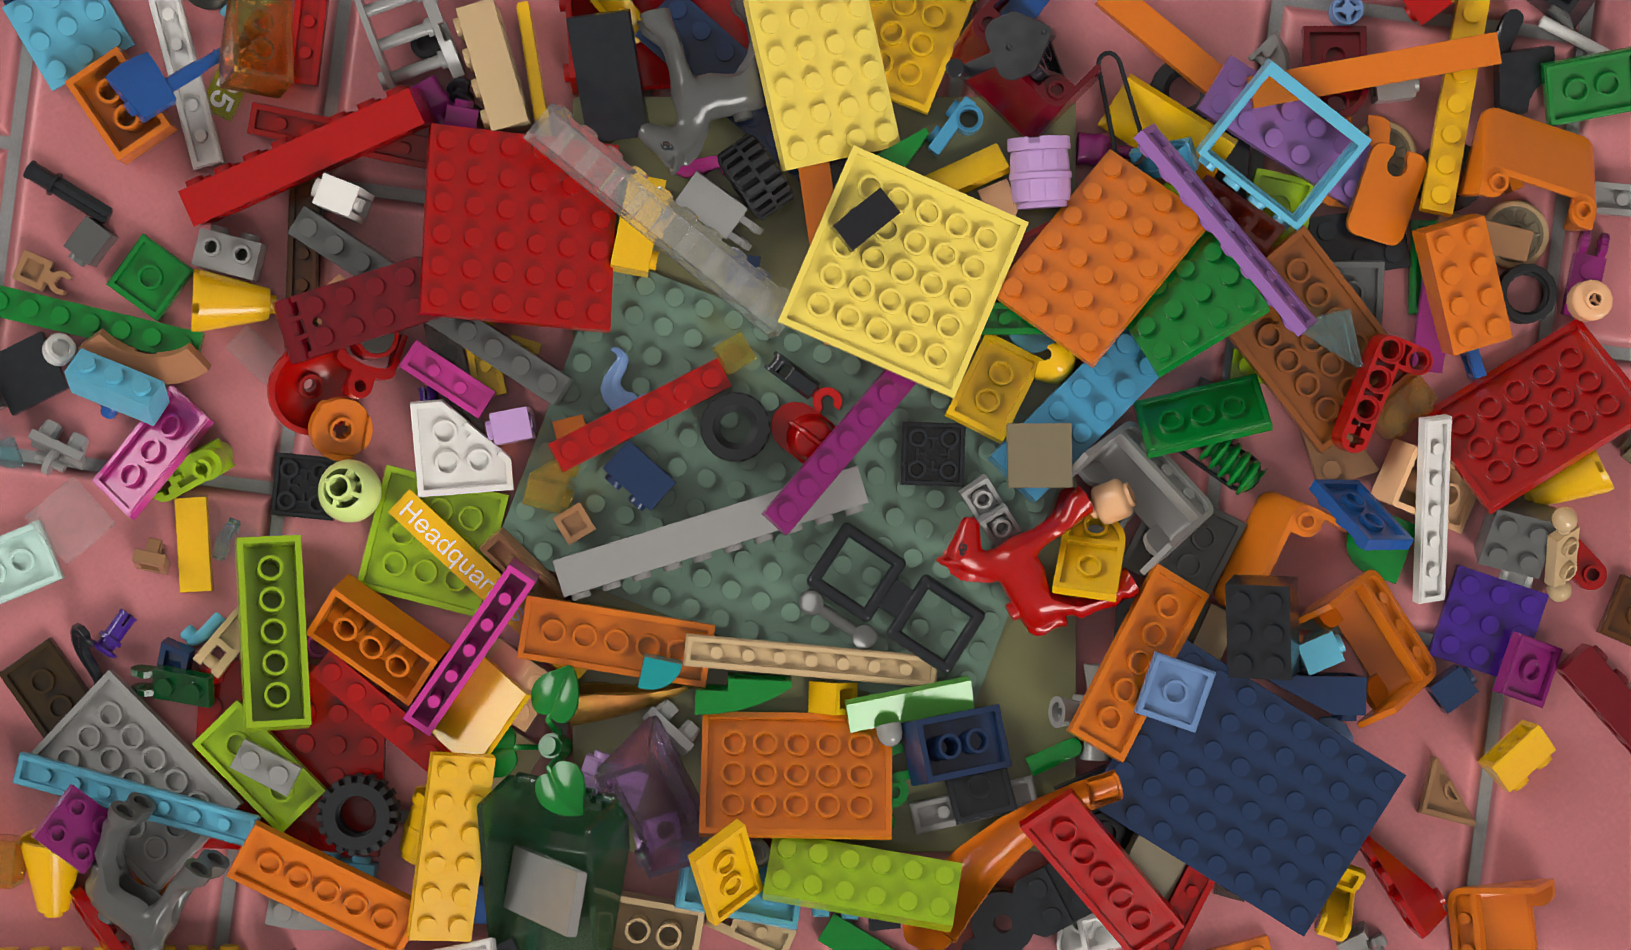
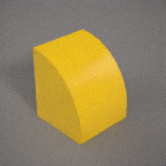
M809 681L808 713L847 715L845 700L858 697V682Z

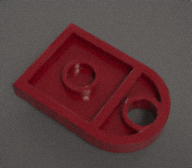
M1303 26L1301 30L1303 67L1367 55L1366 26ZM1368 88L1318 98L1329 106L1328 99L1330 97H1340L1344 101L1345 108L1336 112L1347 119L1360 110L1367 98Z

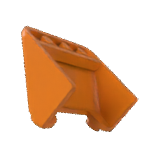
M1489 108L1483 111L1477 122L1457 195L1462 197H1498L1507 189L1509 178L1572 198L1563 229L1567 231L1592 230L1597 213L1594 151L1590 140L1584 136L1500 108Z
M1554 878L1464 886L1452 890L1447 898L1452 950H1538L1533 906H1544L1554 899L1556 892Z

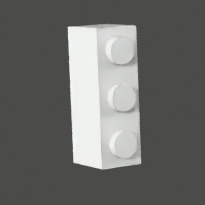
M326 173L323 174L322 179H316L311 191V196L314 197L312 203L328 212L364 225L375 197L357 185Z

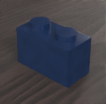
M630 440L620 448L603 468L608 473L604 478L617 490L623 486L632 495L628 499L641 511L645 508L652 511L677 483Z

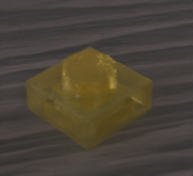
M741 331L712 348L727 375H731L757 359Z

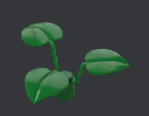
M567 665L539 677L531 691V702L534 710L539 714L546 715L545 722L553 733L545 734L540 739L539 744L515 745L516 732L512 727H509L491 753L496 758L493 778L505 777L515 769L518 762L516 750L540 751L543 757L553 760L546 766L547 773L541 775L536 780L535 792L537 799L543 807L555 814L582 816L585 814V777L578 765L564 761L571 754L572 742L566 735H561L562 730L558 729L552 721L553 719L558 723H567L575 715L578 708L579 683L577 674L573 666Z

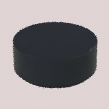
M426 35L410 41L412 51L423 60L437 55V51L441 50L436 35L433 37Z

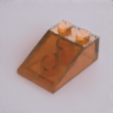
M227 0L219 55V88L280 99L294 83L291 0Z

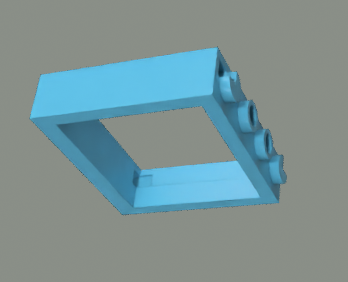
M1268 58L1195 150L1201 155L1198 161L1212 172L1215 168H1218L1225 174L1222 180L1234 190L1238 191L1242 187L1251 194L1247 199L1262 211L1265 207H1268L1275 213L1272 218L1275 222L1286 230L1291 225L1298 231L1372 139ZM1268 76L1272 77L1351 140L1293 213L1211 150L1212 146Z

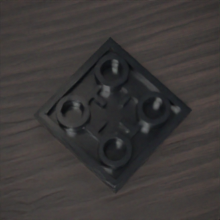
M902 421L900 485L964 487L966 426L960 423Z
M276 452L270 515L335 521L334 518L325 512L319 502L318 484L325 470L338 461L322 456Z

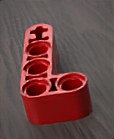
M1380 333L1371 337L1332 430L1331 439L1334 446L1339 450L1350 453L1362 452L1370 441L1397 371L1419 376L1426 374L1433 366L1431 352L1398 336ZM1388 341L1391 348L1388 355L1384 357L1381 348L1383 343ZM1416 352L1418 363L1412 368L1409 360L1411 355ZM1376 370L1379 376L1378 382L1371 386L1369 378L1371 373ZM1364 400L1367 408L1365 413L1359 416L1357 407ZM1352 420L1360 422V425L1351 424ZM1348 433H1350L1351 436H1354L1352 442L1346 439Z

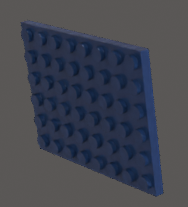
M1186 640L1176 658L1216 672L1196 732L1194 733L1146 717L1124 762H1119L1112 758L1103 772L1111 770L1117 772L1123 788V799L1097 809L1304 937L1406 775L1250 678L1228 677L1227 664Z

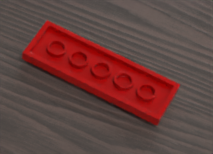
M1072 787L1019 822L1020 829L1124 950H1150L1185 927L1184 920Z

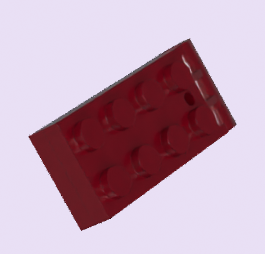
M416 256L273 302L272 305L291 365L440 319L441 317L418 315L422 257ZM318 318L322 320V324L320 326L317 324Z

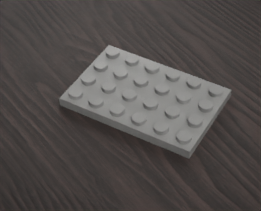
M114 669L108 670L31 752L32 754L237 810L244 803ZM146 820L131 830L126 840L124 855L129 868L149 888L160 892L179 872L185 861L192 858L211 837Z

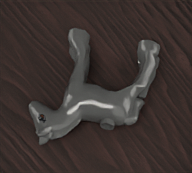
M731 0L729 2L733 13L746 25L749 40L747 55L734 74L710 72L696 76L692 72L686 59L680 34L672 20L669 8L663 7L646 11L640 15L641 20L637 22L642 35L660 47L665 56L670 75L671 99L677 114L674 127L645 123L639 127L637 136L663 161L664 166L669 167L671 176L679 171L681 166H688L698 158L704 141H706L711 120L733 116L734 122H742L752 119L753 111L767 107L743 0Z
M138 792L130 793L126 802L119 800L111 803L107 811L108 817L103 822L101 839L94 853L96 860L92 863L91 874L85 882V891L90 898L91 905L99 912L98 918L106 924H116L125 931L133 941L134 950H165L166 939L178 924L180 914L192 891L195 888L205 886L210 879L221 877L230 866L229 859L219 851L205 849L197 859L192 857L185 861L162 896L154 889L139 884L132 877L124 855L126 840L133 827L149 819L156 810L157 805L149 796Z

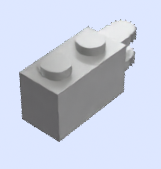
M698 170L674 202L679 206L676 211L690 221L697 218L704 223L705 226L702 229L716 240L720 236L725 239L729 238L747 251L750 250L752 245L745 237L733 231L737 223L740 221L754 234L760 235L764 230L744 215L748 207Z

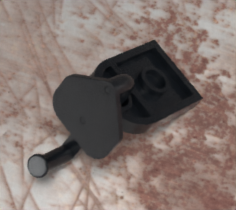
M1015 11L1002 15L988 24L985 37L991 53L966 64L957 58L949 60L946 64V72L949 76L963 80L971 79L993 68H997L999 74L1008 80H1018L1029 74L1032 78L1041 82L1052 75L1064 76L1052 41L1056 38L1055 29L1044 22Z

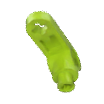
M217 438L192 451L168 479L171 483L168 491L166 489L159 490L153 498L160 502L170 501L205 481L213 480L235 466L232 447Z

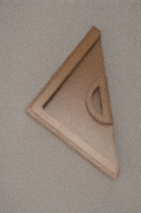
M1430 756L1416 812L1475 827L1476 821L1471 816L1463 799L1438 761L1439 759L1435 756Z

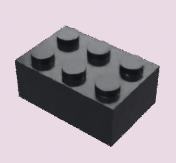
M1233 575L1225 584L1228 677L1293 680L1300 670L1298 577Z

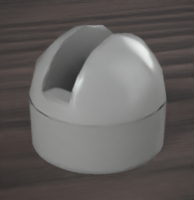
M901 722L888 723L876 727L878 739L885 746L893 747L900 742L903 735Z

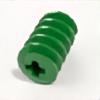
M1232 440L1200 447L1202 451L1198 459L1201 461L1210 457L1211 460L1207 467L1209 469L1219 465L1220 470L1217 477L1220 478L1228 474L1230 477L1226 485L1229 487L1238 483L1239 486L1235 493L1237 495L1252 488L1268 470L1266 468L1258 472L1261 464L1259 460L1248 463L1251 457L1249 451L1239 455L1242 448L1241 443L1230 446Z

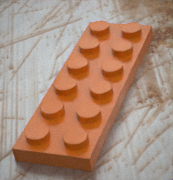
M1157 564L1148 572L1139 589L1140 594L1136 595L1066 730L1119 762H1124L1147 717L1135 713L1134 708L1154 651L1176 658L1210 595L1160 564Z
M527 594L517 658L564 666L570 665L576 668L640 678L645 653L682 660L683 663L686 633L714 636L715 624ZM682 665L679 675L672 683L705 688L708 668Z
M256 820L228 869L226 877L377 950H403L409 941L406 933L412 895Z

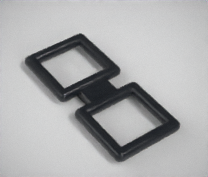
M843 523L808 576L807 584L863 622H869L878 608L882 609L895 618L886 632L889 639L941 673L949 674L985 619V612L927 574L920 578L912 590L897 580L906 566L904 558L851 523ZM848 538L891 565L865 607L822 580ZM927 590H930L970 617L944 659L902 632Z

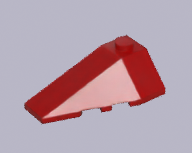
M1368 835L1359 850L1409 930L1421 939L1427 937L1447 915L1443 907L1447 903L1437 887L1432 889Z

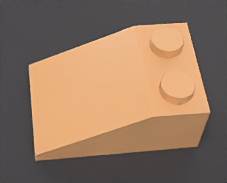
M1394 438L1371 494L1377 500L1415 515L1418 446ZM1450 463L1448 529L1461 534L1477 497Z
M498 636L485 657L494 661L531 695L532 687L537 679L553 670L539 661L517 658L518 648ZM531 697L512 723V725L523 732L529 730L539 714L532 706Z

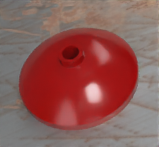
M286 351L273 366L267 383L268 402L275 417L288 429L299 434L309 435V420L317 404L322 400H329L333 397H345L341 392V385L345 381L348 371L335 363L333 360L334 352L291 365L288 352ZM311 379L312 386L304 389L305 381ZM343 421L337 422L338 424H335L333 430L343 425Z

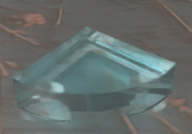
M9 437L0 441V466L7 468L25 466L15 437Z
M232 517L229 518L216 538L213 558L220 561L225 560L231 549L229 548V543L239 532L240 521Z

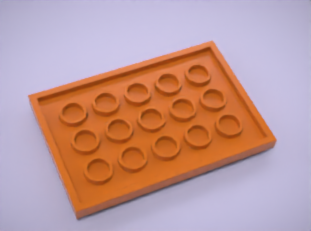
M1109 149L1070 196V200H1067V207L1060 208L1008 271L996 300L1088 366L1094 368L1206 230L1201 225L1198 215L1192 208L1187 207L1178 195Z
M737 711L703 714L699 837H713L721 829L738 819L745 824L749 838L892 840V747L885 746L880 742L876 728L850 733L847 715Z

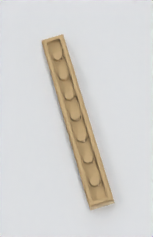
M686 633L683 666L907 686L937 682L938 670L912 653Z

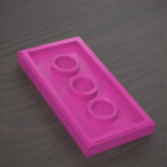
M173 384L166 390L170 403L156 424L152 426L140 421L92 480L128 517L134 520L215 423Z

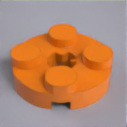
M333 397L329 400H322L317 404L309 420L308 434L312 446L322 455L331 460H347L354 458L355 454L359 453L361 449L364 450L369 445L373 434V422L366 409L357 401L348 397ZM343 421V424L348 426V430L346 433L342 432L343 436L337 437L333 428L335 424H338L337 422Z

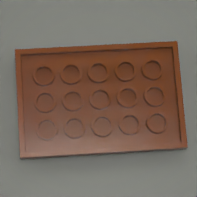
M1302 225L1298 231L1295 229L1269 251L1265 258L1318 321L1298 337L1284 326L1282 317L1274 307L1269 306L1270 312L1231 334L1228 338L1316 451L1323 454L1333 445L1331 439L1332 430L1368 341L1376 334L1388 335V333L1308 229ZM1388 341L1384 342L1381 348L1384 357L1390 352L1391 347ZM1376 370L1371 373L1369 378L1371 386L1378 382L1379 376ZM1397 371L1387 398L1414 375ZM1364 400L1357 407L1359 416L1363 415L1367 408ZM1352 420L1351 424L1357 425L1359 422Z

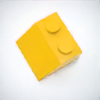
M1522 719L1477 763L1503 790L1510 793L1512 790L1518 791L1524 787L1529 781L1527 776L1536 768L1538 770L1544 768L1552 760L1551 754L1556 749L1538 724Z

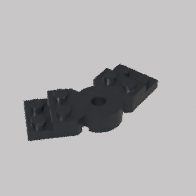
M1049 862L1018 878L1013 891L1001 889L990 892L972 916L971 927L974 937L966 940L961 950H1022L1029 943L1033 934L1046 938L1092 914V912ZM1000 914L1008 915L1012 920V927L1008 930L999 929L995 923L996 916Z

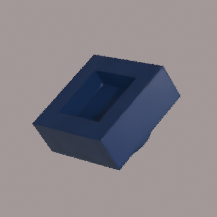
M167 637L161 642L157 666L164 665L191 670L195 648Z

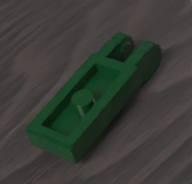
M138 664L131 667V676L141 679L153 678V684L142 682L131 686L140 697L153 696L155 699L210 708L215 704L213 674L164 665Z

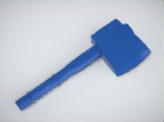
M256 25L248 31L242 32L241 35L218 49H213V52L203 58L191 62L166 78L148 52L123 62L105 78L123 100L124 107L132 117L136 115L145 123L176 103L174 91L198 78L219 62L222 63L224 59L244 47L251 46V43L263 37L264 34L261 28Z

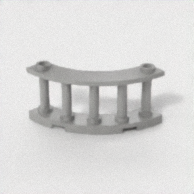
M354 0L382 71L377 73L384 91L397 87L398 82L439 67L443 69L449 68L453 79L465 75L461 57L448 25L444 22L438 7V0H416L417 3L423 1L428 18L423 19L424 23L380 39L377 37L370 17L415 0H377L366 5L364 0ZM426 35L430 37L436 35L441 50L437 51V55L391 71L383 51Z

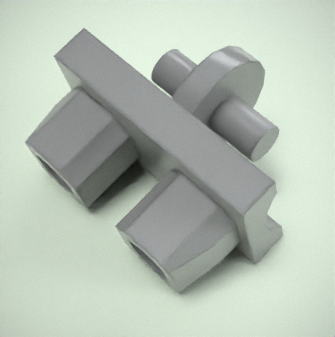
M49 419L43 423L38 431L32 429L28 436L32 440L31 447L39 450L34 459L43 463L41 473L48 476L54 469L63 473L67 464L83 471L87 464L85 454L89 446V439L73 432L68 443L64 444L58 441L63 432L62 426Z
M668 699L655 708L652 706L641 718L651 727L644 734L652 742L647 751L652 754L658 748L667 756L674 749L683 757L694 746L692 742L697 737L700 729L688 719L679 729L671 724L669 720L679 710Z

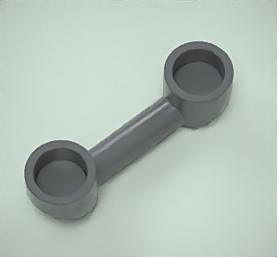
M810 589L800 595L798 604L804 614H818L852 636V641L857 648L869 649L876 643L877 633L871 625H857L824 604L823 597L818 591Z

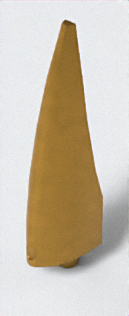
M597 681L579 683V704L575 715L569 720L570 726L597 722L636 712L661 703L666 699L669 700L692 689L693 686L670 683L660 689L647 690L638 688V684H613Z

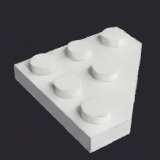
M443 399L410 402L418 497L514 490L512 461L508 453L498 445H495L492 440H489L485 434Z

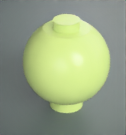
M347 459L332 464L322 474L318 484V498L322 508L329 516L341 522L353 523L366 519L376 510L381 500L382 487L378 475L369 465L358 460Z

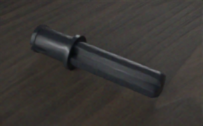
M35 160L31 161L26 167L23 177L44 188L47 195L51 196L53 194L102 224H105L111 218L113 213L111 207L63 179V174H55L38 164Z

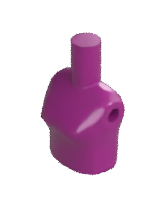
M434 74L411 88H420L435 121L437 124L444 125L447 104L453 102Z
M1078 132L1076 138V165L1095 167L1109 149L1113 151L1110 134L1107 132ZM1117 145L1120 156L1130 159L1129 153L1134 147Z

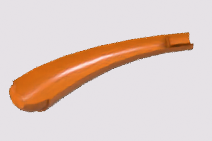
M1111 770L1072 783L1039 797L999 818L956 849L946 859L947 861L963 863L951 932L903 924V934L906 943L913 945L919 950H945L951 943H956L970 919L995 884L1025 852L1034 846L1032 841L1020 829L1019 822L1070 787H1072L1091 811L1122 800L1123 788L1117 772Z

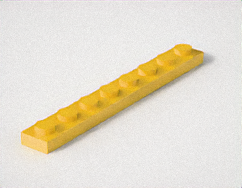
M1456 0L1449 40L1484 34L1490 0ZM1478 68L1447 73L1442 76L1419 207L1421 212L1446 217L1453 215Z

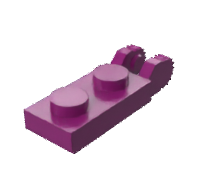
M1590 230L1580 231L1576 252L1573 253L1560 312L1561 315L1573 317L1568 311L1566 300L1567 294L1574 285L1587 280L1602 282L1610 234L1601 233L1597 240L1595 256L1586 254L1591 239Z

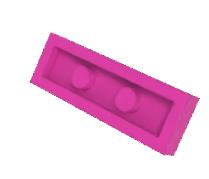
M418 340L414 342L399 365L400 368L478 419H480L497 393Z

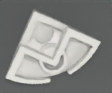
M1093 913L1058 931L1057 950H1116L1122 948Z

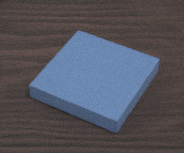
M1154 651L1134 712L1195 733L1216 672Z

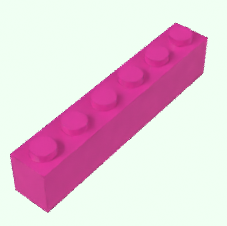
M515 557L512 559L403 717L404 720L428 736L431 735L530 592L540 574Z

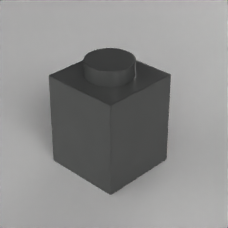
M85 216L64 244V247L71 251L68 257L80 266L85 267L88 264L97 267L119 237L97 220Z

